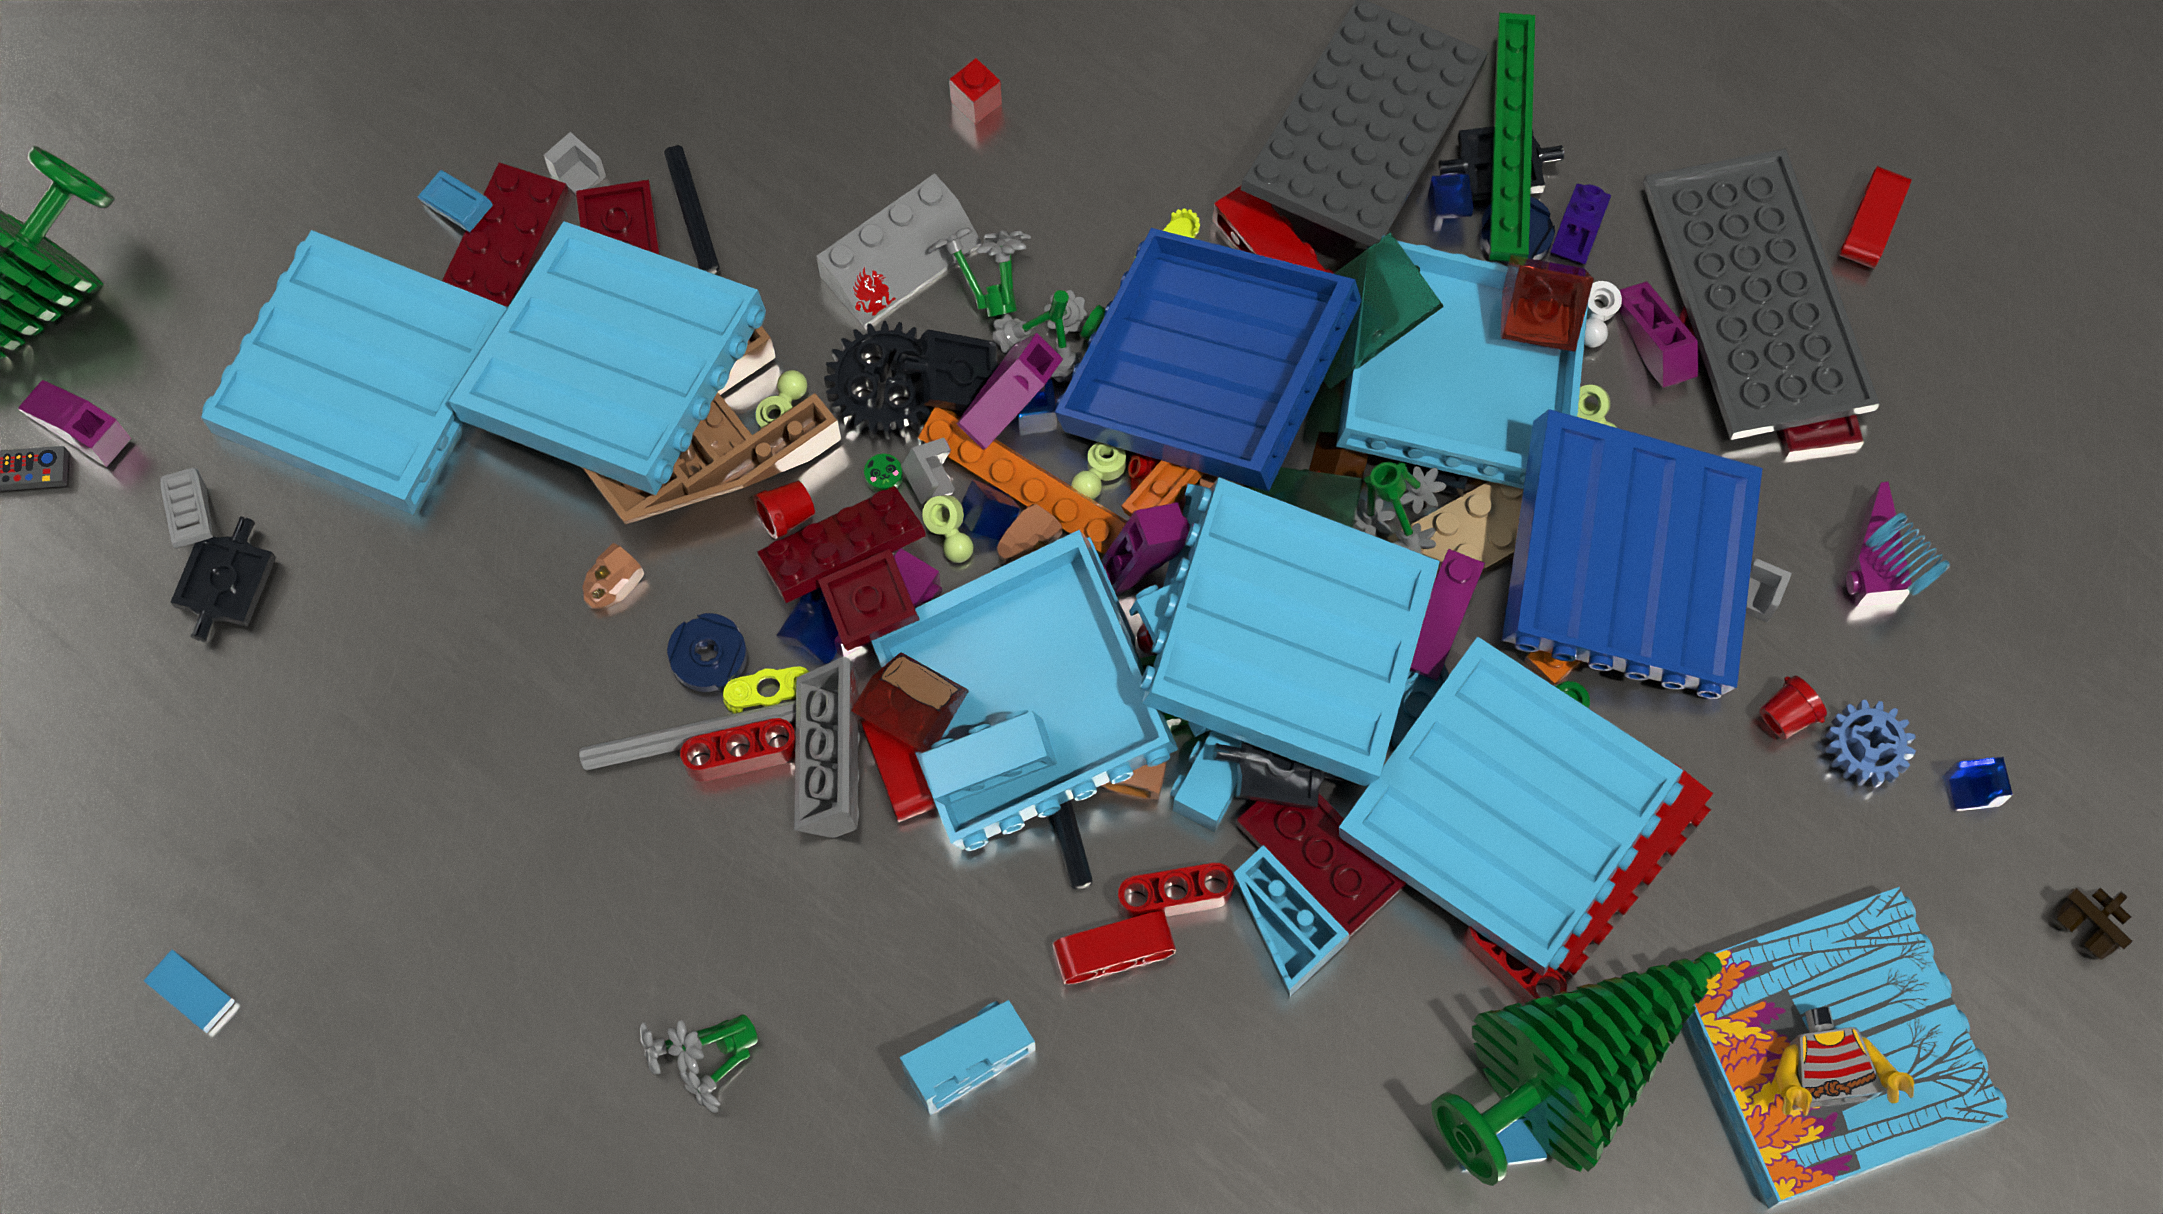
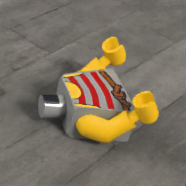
M1829 1007L1815 1008L1805 1012L1809 1033L1798 1035L1790 1042V1046L1784 1049L1775 1073V1079L1784 1099L1782 1112L1786 1115L1791 1114L1792 1107L1794 1110L1802 1109L1803 1115L1807 1116L1810 1108L1872 1100L1884 1092L1883 1087L1887 1088V1099L1890 1103L1895 1104L1899 1102L1898 1090L1906 1092L1910 1098L1914 1096V1079L1907 1073L1898 1072L1868 1038L1861 1036L1856 1027L1835 1029Z

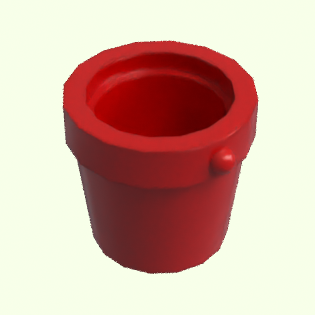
M799 480L769 491L764 490L753 497L757 513L764 527L775 540L786 535L789 530L815 515L812 499L805 486Z
M1796 675L1791 678L1785 677L1783 687L1759 711L1771 731L1783 740H1786L1812 723H1824V717L1827 716L1825 705L1815 690Z

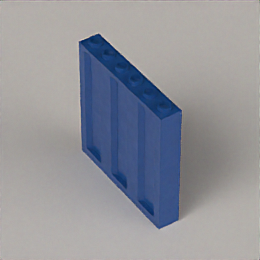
M1151 228L1145 241L1139 244L1136 258L1129 271L1123 274L1120 288L1114 300L1108 303L1104 319L1097 332L1091 335L1088 349L1082 361L1074 367L1070 384L1065 393L1059 396L1055 407V414L1066 433L1269 492L1362 300L1356 280Z
M1548 409L1533 421L1502 641L1514 643L1515 648L1521 651L1536 652L1541 650L1552 653V657L1560 661L1580 660L1589 663L1588 666L1595 670L1609 671L1614 669L1622 671L1630 679L1647 680L1649 678L1661 681V685L1665 688L1696 690L1697 695L1703 698L1717 699L1721 695L1736 689L1763 468Z

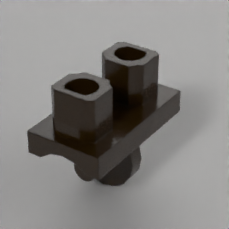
M2100 887L2092 894V897L2103 906L2101 909H2098L2077 888L2072 889L2064 896L2067 901L2061 906L2054 918L2070 933L2088 919L2098 930L2083 945L2098 960H2102L2112 954L2117 948L2124 950L2133 942L2108 918L2111 914L2122 925L2131 918V915L2120 906L2127 899V895L2120 891L2111 898Z

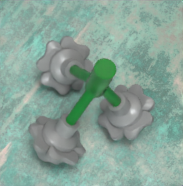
M1058 290L1051 295V304H1047L1044 307L1045 313L1029 322L1020 321L1018 318L1012 319L1008 313L1004 314L1001 319L994 321L995 331L993 332V339L996 342V347L1007 354L1013 345L1029 337L1031 329L1048 320V328L1056 329L1058 344L1055 346V350L1063 358L1051 377H1054L1057 382H1071L1074 367L1082 361L1083 357L1080 352H1071L1070 344L1066 342L1065 335L1069 332H1080L1083 328L1081 322L1087 321L1089 317L1085 310V299L1083 297H1076L1072 290L1066 292Z

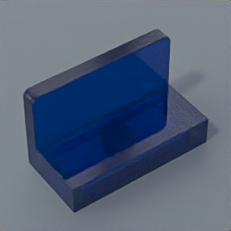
M821 587L801 597L776 636L786 645L803 647L820 663L828 664L837 653L834 640L839 633Z

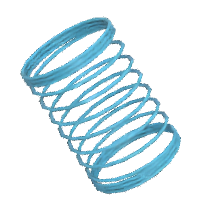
M1901 512L1873 533L1866 541V545L1868 548L1874 547L1872 549V552H1874L1899 530L1912 524L1907 532L1887 547L1878 558L1889 552L1904 537L1917 531L1906 545L1884 562V565L1889 563L1909 544L1923 537L1911 552L1890 568L1889 571H1892L1914 551L1929 543L1927 548L1915 560L1895 575L1897 578L1919 558L1935 550L1924 564L1901 582L1903 584L1924 565L1941 556L1928 572L1907 588L1909 593L1914 596L1948 569L1950 563L1947 560L1939 563L1943 557L1942 554L1933 557L1937 551L1936 548L1927 551L1931 542L1921 544L1925 539V535L1915 538L1919 533V529L1910 531L1913 527V522L1905 524L1907 516L1904 512Z

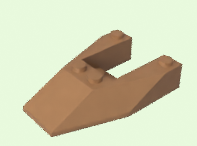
M762 326L754 330L748 340L745 354L742 358L736 360L729 372L727 384L717 392L711 402L708 416L699 422L692 434L690 446L685 452H681L673 466V473L669 481L662 484L656 495L582 467L625 525L745 488L806 463L841 440L837 419L816 393L753 435L722 398V393L776 358L771 337Z

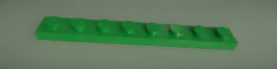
M1499 12L1489 260L1527 263L1529 255L1536 15Z

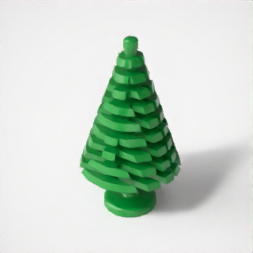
M32 146L28 152V160L37 170L52 180L50 187L25 223L0 210V346L10 350L17 349L26 343L24 337L16 329L20 333L29 336L33 334L35 336L44 329V324L37 318L53 322L65 313L54 303L63 306L68 305L70 308L74 307L84 300L82 298L83 295L78 290L95 293L104 285L101 279L86 265L45 236L74 195L98 208H108L115 198L84 173L37 146ZM0 349V360H1V359H3L4 357H6V355H5V353Z
M1705 952L1696 958L1694 963L1686 958L1671 961L1668 966L1658 965L1649 967L1642 974L1634 971L1623 974L1621 978L1605 979L1596 985L1586 984L1576 987L1577 990L1571 992H1558L1550 995L1552 998L1547 996L1533 999L1524 1003L1525 1005L1523 1006L1520 1003L1505 1006L1501 1010H1491L1478 1014L1473 1020L1476 1025L1472 1026V1038L1476 1041V1043H1473L1478 1059L1487 1066L1483 1071L1493 1090L1503 1099L1482 1114L1467 1100L1450 1092H1445L1432 1101V1115L1446 1145L1471 1175L1484 1184L1494 1186L1506 1177L1508 1169L1503 1146L1496 1135L1516 1120L1527 1118L1528 1120L1523 1123L1547 1154L1567 1168L1581 1172L1582 1168L1587 1172L1590 1171L1599 1161L1603 1149L1610 1144L1617 1132V1127L1622 1125L1629 1114L1630 1107H1633L1634 1103L1637 1102L1643 1093L1645 1084L1649 1083L1654 1076L1657 1061L1663 1062L1670 1047L1668 1041L1672 1044L1675 1042L1683 1028L1681 1023L1684 1024L1696 1009L1693 1005L1695 1003L1699 1004L1709 990L1706 988L1708 985L1707 979H1712L1722 971L1720 959L1712 952Z

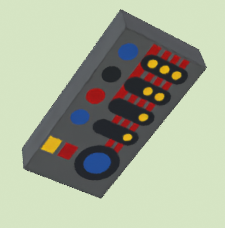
M65 446L1 450L0 491L67 486L69 451Z

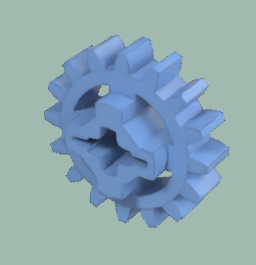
M1862 700L1858 704L1857 710L1853 705H1847L1842 711L1843 715L1838 713L1831 721L1834 727H1830L1825 737L1833 740L1825 748L1826 752L1836 753L1837 758L1831 765L1833 767L1843 765L1846 768L1843 773V778L1845 779L1849 778L1852 774L1857 775V783L1860 786L1868 778H1871L1874 787H1879L1884 782V777L1888 782H1894L1899 776L1898 772L1904 773L1909 768L1910 764L1907 760H1910L1916 752L1915 749L1907 746L1916 738L1915 734L1904 732L1905 727L1910 722L1908 719L1898 722L1895 719L1898 712L1896 708L1890 710L1889 713L1884 712L1882 701H1878L1873 708H1870L1867 700ZM1866 721L1862 727L1854 725L1853 728L1849 727L1855 722ZM1888 759H1892V761L1886 765L1875 766L1878 760L1886 762Z

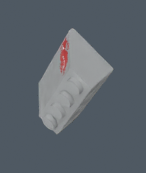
M934 173L819 253L816 258L822 280L860 324L866 328L868 323L872 324L958 263L954 254L950 255L946 246L930 253L929 249L934 243L941 239H947L950 234H955L963 228H970L973 232L959 239L964 248L961 251L964 257H967L981 247L982 242L959 200Z
M841 657L799 676L796 681L794 830L831 838L857 830L859 818L858 781L860 774L858 769V743L860 734L858 731V706L860 695L858 693V675L851 659L847 657Z

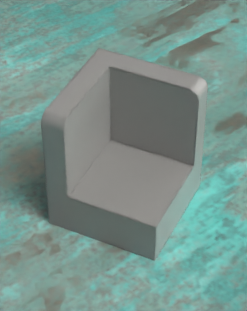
M571 132L543 155L549 173L558 181L566 183L568 190L575 196L577 190L594 188L606 177L600 157Z
M945 438L911 448L901 465L921 505L926 504L929 499L935 496L952 495L955 490L942 466L951 451Z
M1754 559L1751 564L1746 614L1768 623L1781 602L1792 573L1760 559Z

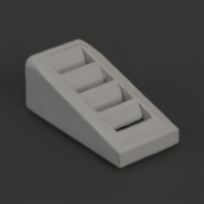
M192 467L162 476L160 478L161 493L174 549L212 538L207 487L198 469ZM200 522V524H196V525H193V526H190V527H186V528L181 529V527H183V526H187V525H190V524H193V523Z

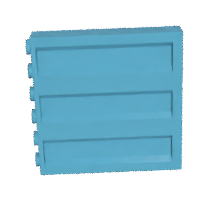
M563 221L448 401L460 421L656 495L662 484L669 481L673 473V466L681 452H685L690 446L692 434L699 422L708 416L711 402L717 392L727 384L729 372L736 360L742 358L745 354L748 340L754 330L758 329L765 319L766 309L757 289Z
M311 230L306 240L300 242L297 246L295 258L288 270L280 275L276 290L270 301L261 307L258 321L251 333L246 334L242 339L240 351L234 362L225 368L221 384L215 394L206 400L201 419L211 433L413 515L464 424L463 421H460L448 400L508 307Z
M1219 477L1211 489H1203L1196 510L1201 511L1202 514L1199 523L1192 524L1186 538L1185 545L1191 547L1187 559H1181L1175 573L1174 580L1180 583L1177 593L1169 595L1163 611V616L1168 617L1165 630L1159 629L1152 645L1151 652L1156 653L1157 656L1153 667L1148 665L1143 674L1140 688L1145 690V694L1141 704L1368 787L1381 775L1440 561Z
M1477 636L1384 764L1380 777L1368 786L1339 826V837L1543 976L1549 967L1556 971L1570 951L1564 945L1571 935L1574 934L1580 937L1593 918L1587 912L1594 902L1597 901L1603 904L1616 885L1610 879L1617 869L1620 868L1626 871L1639 852L1633 846L1641 835L1647 839L1651 836L1661 821V818L1656 813L1663 803L1669 806L1674 803L1684 787L1678 783L1683 770Z

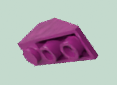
M1038 333L1013 345L956 424L983 450L986 449L1042 389L1063 358Z
M44 380L35 387L18 407L19 411L105 467H108L131 440V437L117 419L89 401Z

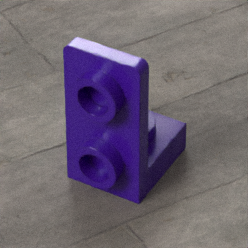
M1576 184L1553 243L1551 253L1586 264L1611 195L1595 185Z

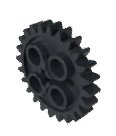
M883 321L879 331H875L873 325L868 323V333L865 335L854 329L855 340L851 342L846 338H842L841 344L844 351L833 349L831 352L835 362L826 363L827 373L830 374L824 377L825 386L830 388L826 391L828 401L834 402L832 404L834 414L843 413L842 422L844 425L855 420L854 427L856 433H860L865 426L869 427L870 438H874L878 430H883L885 438L889 439L891 431L897 429L901 437H905V426L908 425L915 431H919L918 419L921 418L927 421L931 414L929 409L933 410L934 406L924 405L921 374L899 369L901 365L899 360L902 354L915 357L922 356L921 338L917 340V328H911L906 334L903 333L902 322H899L894 330H889L887 322ZM895 351L896 354L891 362L892 377H888L886 380L889 356L891 352ZM870 356H878L881 358L879 361L875 363H867L864 361L867 357ZM886 380L883 405L880 409H877L876 407L882 395L880 383H884ZM861 389H868L872 391L869 395L864 397H859L855 395V393ZM896 397L908 398V401L903 404L891 402Z

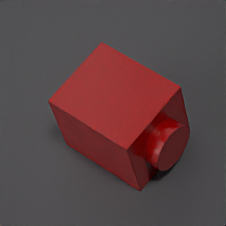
M977 58L949 79L951 103L974 125L1002 104L1001 81Z

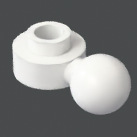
M1598 281L1590 285L1587 316L1589 318L1586 320L1584 345L1587 347L1595 348L1606 341L1608 328L1604 321L1611 319L1621 307V293L1610 282ZM1594 300H1601L1605 308L1597 307Z

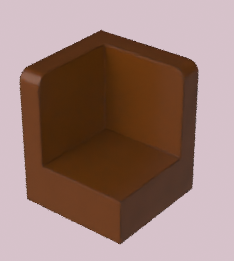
M1319 431L1308 471L1309 476L1312 477L1317 471H1320L1324 475L1323 483L1331 488L1358 489L1361 485L1369 454L1337 447L1338 432Z

